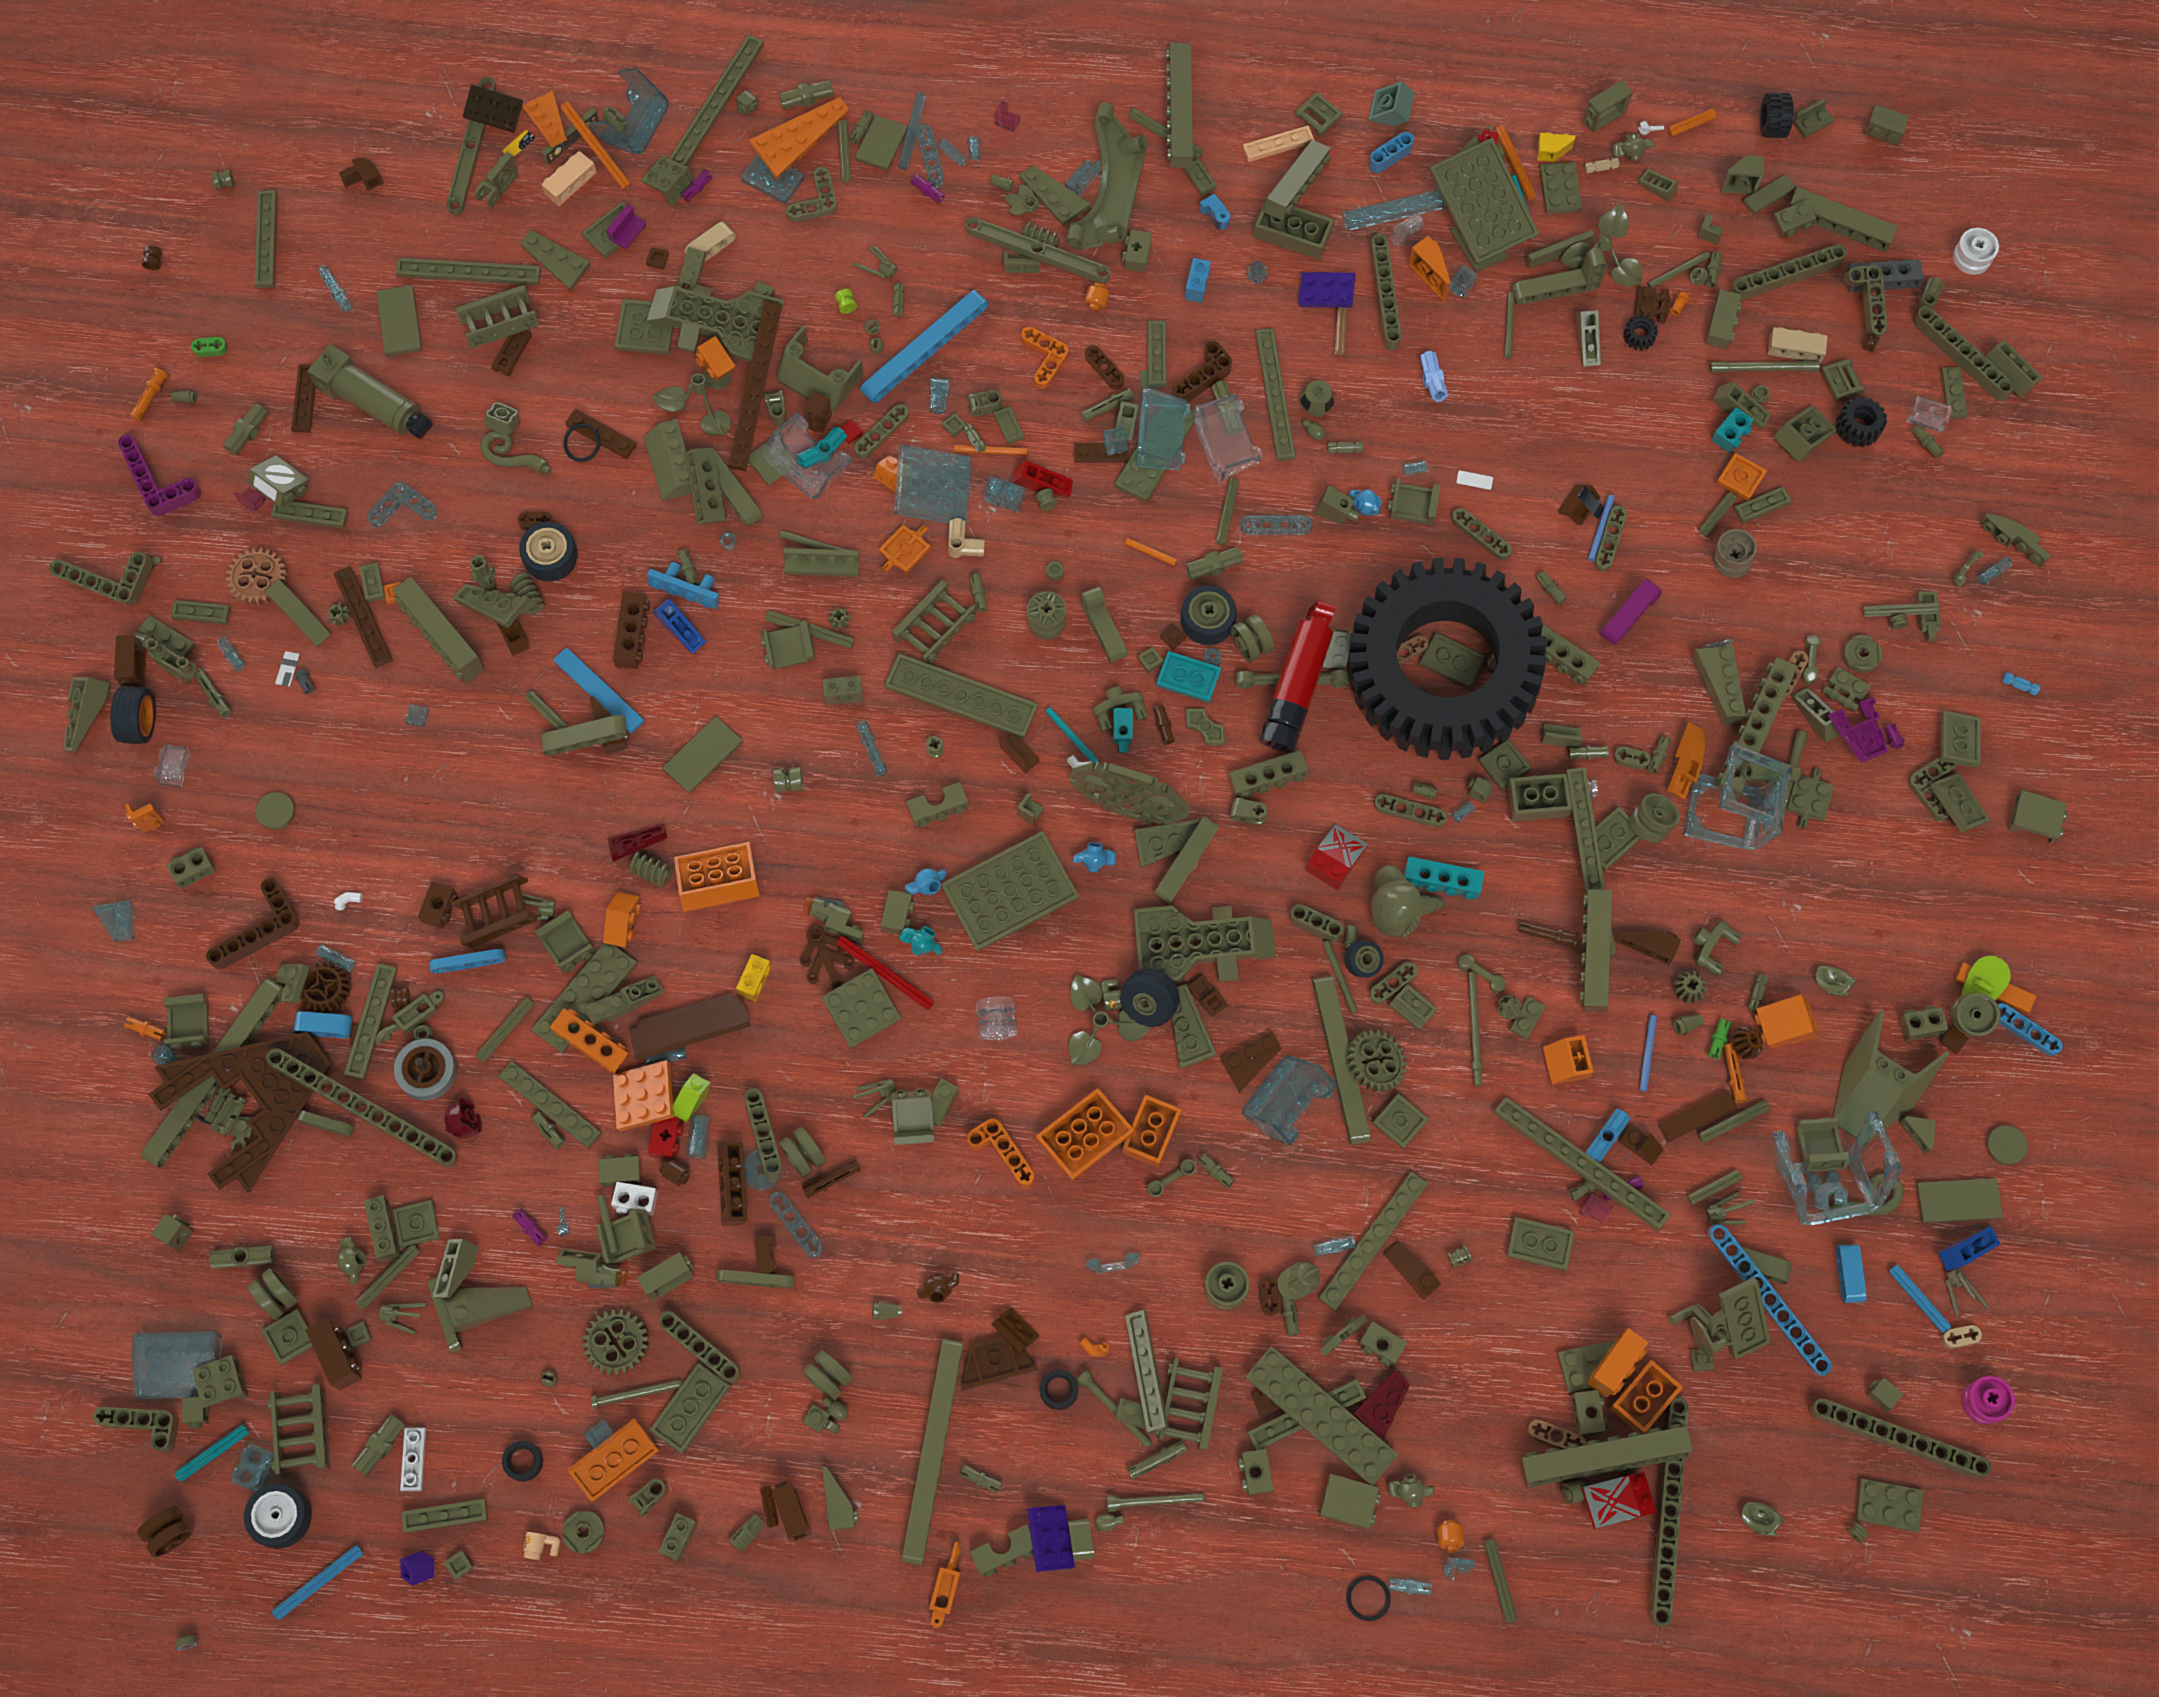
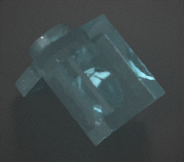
M1449 1559L1448 1563L1444 1564V1576H1447V1581H1454V1569H1457V1573L1469 1574L1470 1570L1475 1569V1560Z

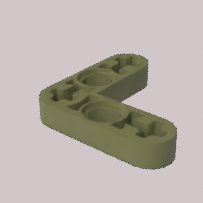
M818 167L814 170V180L819 198L790 204L786 208L787 218L790 221L798 222L832 215L837 211L829 170L826 167ZM819 174L824 175L825 182H821V177ZM829 188L830 192L827 194L821 193V189ZM828 199H829L830 205H831L830 208H828L827 203H826V200H828ZM814 206L817 209L814 212H808L807 208Z
M1939 757L1915 772L1909 778L1908 785L1936 821L1942 822L1950 815L1930 785L1952 772L1957 764L1951 763L1942 769L1941 766L1944 764V761H1940ZM1934 768L1937 770L1938 775L1936 777L1931 776L1928 773V769ZM1924 776L1925 779L1920 784L1914 783L1915 780H1919ZM1925 793H1932L1934 801H1928L1925 798ZM1939 810H1940V811H1941V810H1944L1945 813H1944V814H1938V811H1939Z

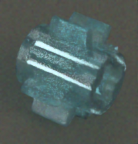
M1253 261L1251 267L1247 266V279H1250L1252 284H1262L1263 278H1268V267H1264L1262 261Z

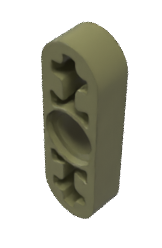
M1411 962L1402 964L1371 989L1370 1000L1377 1005L1386 1002L1415 979L1418 973L1417 966ZM1405 968L1407 970L1412 969V975L1407 974L1402 980L1401 976L1405 973ZM1396 979L1399 982V986L1392 988L1389 986L1388 981ZM1385 986L1386 991L1382 994V999L1380 997L1375 998V991L1380 993Z
M300 1111L297 1121L302 1124L346 1137H351L354 1127L349 1124L306 1111Z

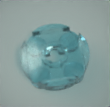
M765 1151V1152H764V1154H767V1155H769V1154L772 1153V1152H770V1151ZM758 1152L750 1153L744 1160L745 1182L747 1185L758 1191H765L774 1187L779 1181L771 1183L765 1179L763 1174H757L759 1171L758 1167L761 1166ZM771 1168L768 1171L776 1172L777 1169Z

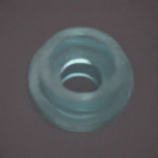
M1209 648L1204 652L1203 660L1205 663L1217 666L1222 661V654L1216 648ZM1213 654L1216 658L1212 659L1210 655Z

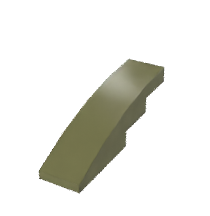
M277 580L264 591L316 647L331 635L280 580Z

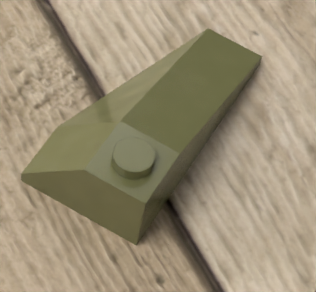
M72 677L68 695L71 709L67 711L70 725L65 729L64 751L75 752L110 693L109 682L90 677Z
M526 1287L460 1288L455 1290L450 1298H442L453 1334L532 1307Z

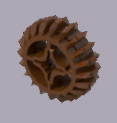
M323 962L320 967L318 963H315V969L309 967V973L300 999H302L301 1003L303 1006L307 1005L306 1008L309 1011L313 1009L315 1013H319L320 1010L321 1013H326L327 1009L333 1013L334 1007L341 1009L339 1004L341 1002L346 1003L344 997H350V993L347 992V990L351 989V985L348 984L350 978L346 977V971H342L339 965L335 967L334 963L327 965L326 962ZM324 975H332L337 977V979L326 980ZM323 983L326 985V986H325V990H324L325 993L322 991V990L324 989V988H323V986H324ZM322 996L325 1001H315L311 997Z

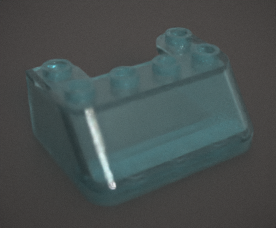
M1287 1056L1280 1061L1245 1105L1242 1115L1271 1139L1291 1146L1297 1140L1299 1134L1298 1129L1292 1126L1293 1123L1298 1120L1300 1114L1309 1106L1314 1097L1328 1098L1333 1094L1338 1085L1320 1065L1293 1056Z

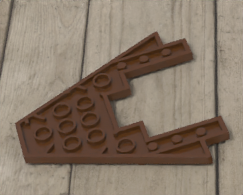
M308 1032L154 1067L165 1083L148 1095L160 1111L211 1076H213L223 1091L241 1080L263 1109V1111L247 1121L258 1138L207 1173L219 1191L235 1179L240 1182L247 1193L252 1190L296 1121L299 1112L303 1110L313 1094L311 1090L274 1070L266 1060L267 1053L272 1049H280L324 1075L329 1069L330 1061ZM275 1056L272 1063H279L282 1056ZM292 1066L289 1073L297 1072L299 1066ZM310 1075V1076H308L307 1079H306V1082H307V1083H312V1082H314L315 1079H316V1076H315V1075Z

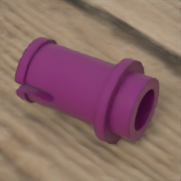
M1896 724L1886 726L1884 730L1891 741L1890 746L1894 749L1904 746L1905 739L1901 737Z

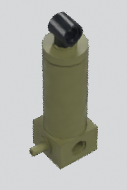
M331 344L327 346L307 370L316 389L335 401L341 397L400 435L410 432L416 438L423 439L433 426V423L426 416L420 414V406L354 366L349 355Z

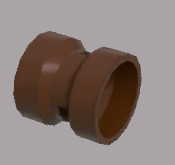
M145 246L143 249L145 257L142 259V266L148 270L160 269L161 261L159 259L162 256V250L156 246Z

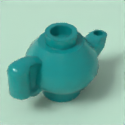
M923 926L921 930L904 928L901 932L899 939L904 943H910L911 951L915 955L920 956L932 951L941 955L942 947L939 943L935 942L934 937L936 933L927 926Z

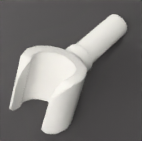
M1646 121L1641 122V127H1638L1642 135H1647L1650 131L1664 130V126H1649Z

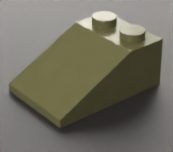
M1812 405L1786 422L1774 438L1794 459L1801 462L1837 432V428Z

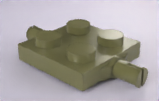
M1814 768L1812 778L1800 775L1799 780L1794 782L1786 811L1801 817L1798 825L1799 828L1803 825L1802 829H1806L1808 819L1824 822L1834 785L1819 780L1822 772L1821 769Z

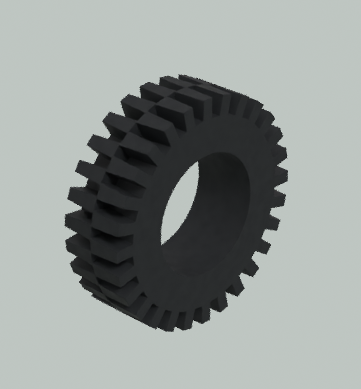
M1433 558L1431 569L1424 570L1422 562L1419 561L1412 564L1410 575L1406 576L1402 569H1399L1393 573L1391 585L1384 581L1380 582L1376 586L1375 597L1372 598L1368 595L1363 602L1362 614L1357 613L1349 649L1351 689L1356 693V704L1359 710L1365 708L1366 721L1369 725L1373 727L1378 723L1380 725V736L1386 741L1395 736L1398 741V748L1407 752L1411 744L1418 747V756L1428 758L1430 750L1439 751L1440 760H1449L1452 751L1460 750L1461 759L1471 757L1473 749L1478 746L1482 753H1485L1492 749L1495 739L1498 738L1501 743L1509 739L1512 728L1515 727L1519 730L1525 722L1527 712L1531 713L1535 706L1547 656H1545L1547 647L1546 636H1541L1542 620L1540 616L1533 618L1534 604L1530 598L1521 601L1522 588L1515 582L1509 588H1506L1505 574L1498 570L1492 578L1487 577L1486 565L1476 562L1473 571L1465 570V559L1455 558L1452 568H1444L1443 558ZM1437 621L1458 622L1473 628L1485 638L1494 653L1496 669L1490 679L1472 693L1452 698L1433 696L1415 687L1402 672L1398 663L1397 653L1403 641L1413 631L1426 624Z

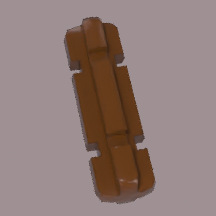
M770 1486L760 1488V1493L763 1497L762 1503L765 1516L767 1517V1526L772 1528L778 1526L779 1523L777 1516L775 1517L776 1509L774 1499L771 1497L773 1495Z

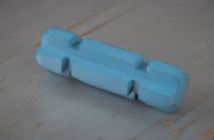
M2009 672L2003 677V683L2008 685L2011 683L2013 687L2025 692L2028 690L2030 694L2037 695L2040 691V685L2036 683L2031 684V681L2018 676L2014 677V674Z

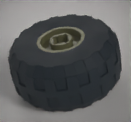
M1142 968L1133 972L1127 978L1120 991V1002L1125 1013L1136 1023L1147 1027H1158L1167 1023L1173 1017L1180 1004L1179 990L1174 981L1164 972L1153 968Z

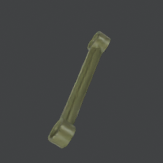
M1345 670L1320 673L1317 685H1331L1335 688L1346 687L1349 685V673ZM1241 671L1236 674V686L1248 689L1255 685H1277L1281 674H1255L1251 671Z

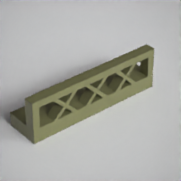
M784 548L785 574L859 577L860 559L858 551Z

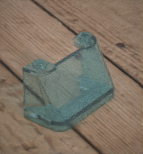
M1143 388L1137 467L1181 470V464H1185L1186 453H1182L1185 415H1189L1190 404H1186L1187 400L1152 388Z

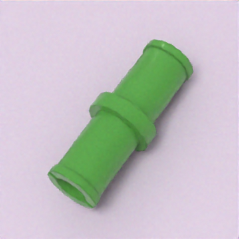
M1719 1019L1716 1032L1711 1038L1712 1044L1708 1053L1710 1058L1713 1055V1059H1720L1723 1046L1728 1040L1726 1037L1731 1026L1730 1021H1727V1024H1725V1019Z

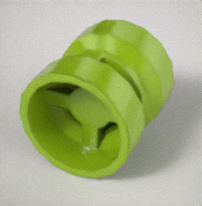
M842 289L835 294L836 302L839 303V310L842 314H848L856 310L857 304L853 299V293L850 289Z

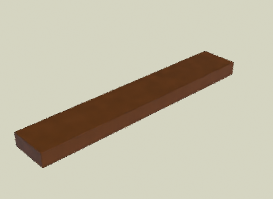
M351 566L333 573L375 669L392 662L393 660Z

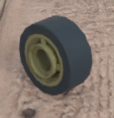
M1357 941L1348 947L1345 952L1344 961L1346 968L1352 975L1369 978L1380 972L1384 957L1382 950L1374 942ZM1363 955L1366 957L1365 963L1362 961Z

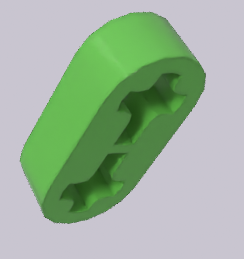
M221 337L198 338L191 343V349L198 357L220 356L225 354L228 349L226 342Z

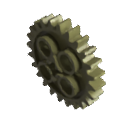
M1370 1029L1368 1032L1363 1031L1349 1043L1351 1047L1347 1049V1052L1350 1054L1346 1056V1059L1351 1062L1347 1064V1067H1352L1353 1070L1350 1071V1074L1356 1075L1354 1081L1361 1080L1360 1086L1366 1084L1367 1090L1373 1087L1374 1093L1379 1090L1383 1093L1386 1090H1392L1404 1079L1402 1075L1407 1073L1404 1067L1408 1063L1403 1062V1059L1407 1056L1401 1055L1400 1052L1404 1048L1398 1049L1399 1041L1394 1043V1036L1387 1038V1032L1380 1035L1379 1030L1373 1033L1372 1029Z
M612 1309L611 1315L604 1311L603 1318L597 1315L598 1322L590 1321L593 1327L592 1329L585 1328L589 1335L582 1337L587 1341V1343L582 1344L583 1348L588 1349L583 1354L590 1356L587 1362H594L592 1366L594 1369L600 1366L599 1372L601 1374L607 1370L608 1376H611L613 1371L619 1376L620 1370L627 1374V1368L629 1367L635 1370L633 1364L641 1365L639 1357H646L642 1351L649 1349L648 1346L644 1345L645 1342L649 1341V1338L643 1337L648 1331L646 1329L641 1330L644 1323H637L639 1319L637 1316L631 1319V1312L624 1316L623 1309L619 1311V1314ZM617 1324H623V1330L620 1333L614 1332V1327ZM606 1328H609L612 1335L618 1340V1344L626 1354L625 1358L617 1347L613 1345V1341L605 1331ZM600 1336H606V1342L603 1345H597V1339ZM633 1340L635 1342L634 1347L630 1350L625 1349L626 1342ZM616 1352L618 1354L617 1359L613 1362L608 1361L609 1354Z

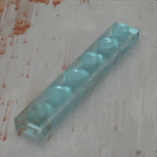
M1439 190L1345 211L1342 213V217L1348 231L1447 208Z

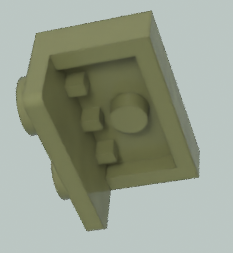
M1808 199L1774 214L1781 230V238L1784 236L1791 237L1797 233L1796 231L1801 229H1810L1816 221V216Z

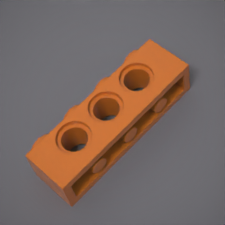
M563 1008L550 1026V1031L613 1075L616 1074L628 1057L627 1048L620 1043L614 1044L610 1041L611 1037L605 1032L599 1033L594 1030L595 1026L587 1020L584 1022L578 1018L579 1015L572 1009L567 1011ZM576 1024L580 1027V1030L573 1034L569 1032L568 1028L570 1025ZM587 1036H594L596 1042L592 1045L586 1044L584 1040ZM609 1047L612 1049V1054L604 1056L601 1054V1049Z

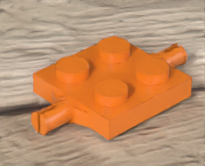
M903 524L878 549L879 553L887 559L885 565L881 567L884 573L887 574L894 566L907 575L931 550V546L922 538L929 530L927 526L923 524L917 531H913Z

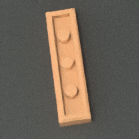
M1304 126L1243 144L1242 148L1247 161L1251 162L1306 146L1311 140H1314L1309 126Z

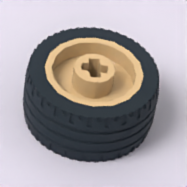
M541 522L532 526L524 533L519 545L520 557L524 567L533 577L541 581L553 582L563 579L572 572L577 563L578 552L573 536L564 526L558 523Z

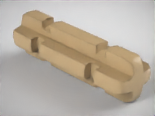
M1616 157L1610 158V160L1605 159L1594 161V163H1585V172L1592 173L1594 170L1595 172L1609 170L1610 167L1611 169L1618 168L1619 159Z

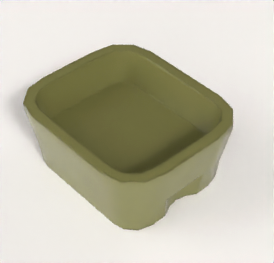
M500 402L492 404V407L487 410L484 419V425L487 428L505 435L513 433L520 424L518 411Z

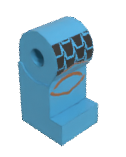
M1215 194L1200 202L1199 211L1202 215L1207 213L1214 221L1217 229L1224 230L1229 226L1230 213Z

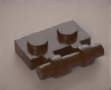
M1639 286L1635 316L1639 315V318H1641V315H1645V319L1650 317L1649 321L1657 317L1659 318V323H1665L1669 313L1667 309L1670 303L1669 290L1663 289L1662 295H1657V288ZM1655 303L1660 304V309H1655Z

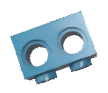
M1193 258L1186 285L1185 300L1203 302L1210 274L1211 261Z

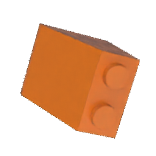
M1802 994L1756 1009L1758 1013L1755 1015L1758 1026H1762L1764 1032L1761 1033L1764 1045L1767 1044L1771 1049L1820 1038L1809 1001Z

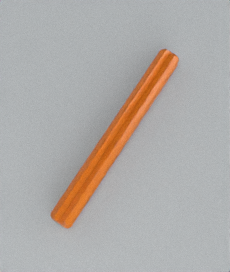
M1503 125L1497 126L1495 132H1498V139L1517 176L1522 191L1528 201L1534 200L1536 193Z

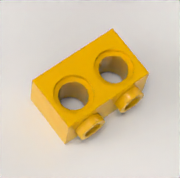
M751 954L736 987L739 996L757 1002L772 968L769 960Z

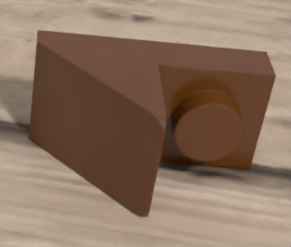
M1632 1125L1619 1141V1143L1651 1166L1664 1150L1652 1134L1647 1137Z

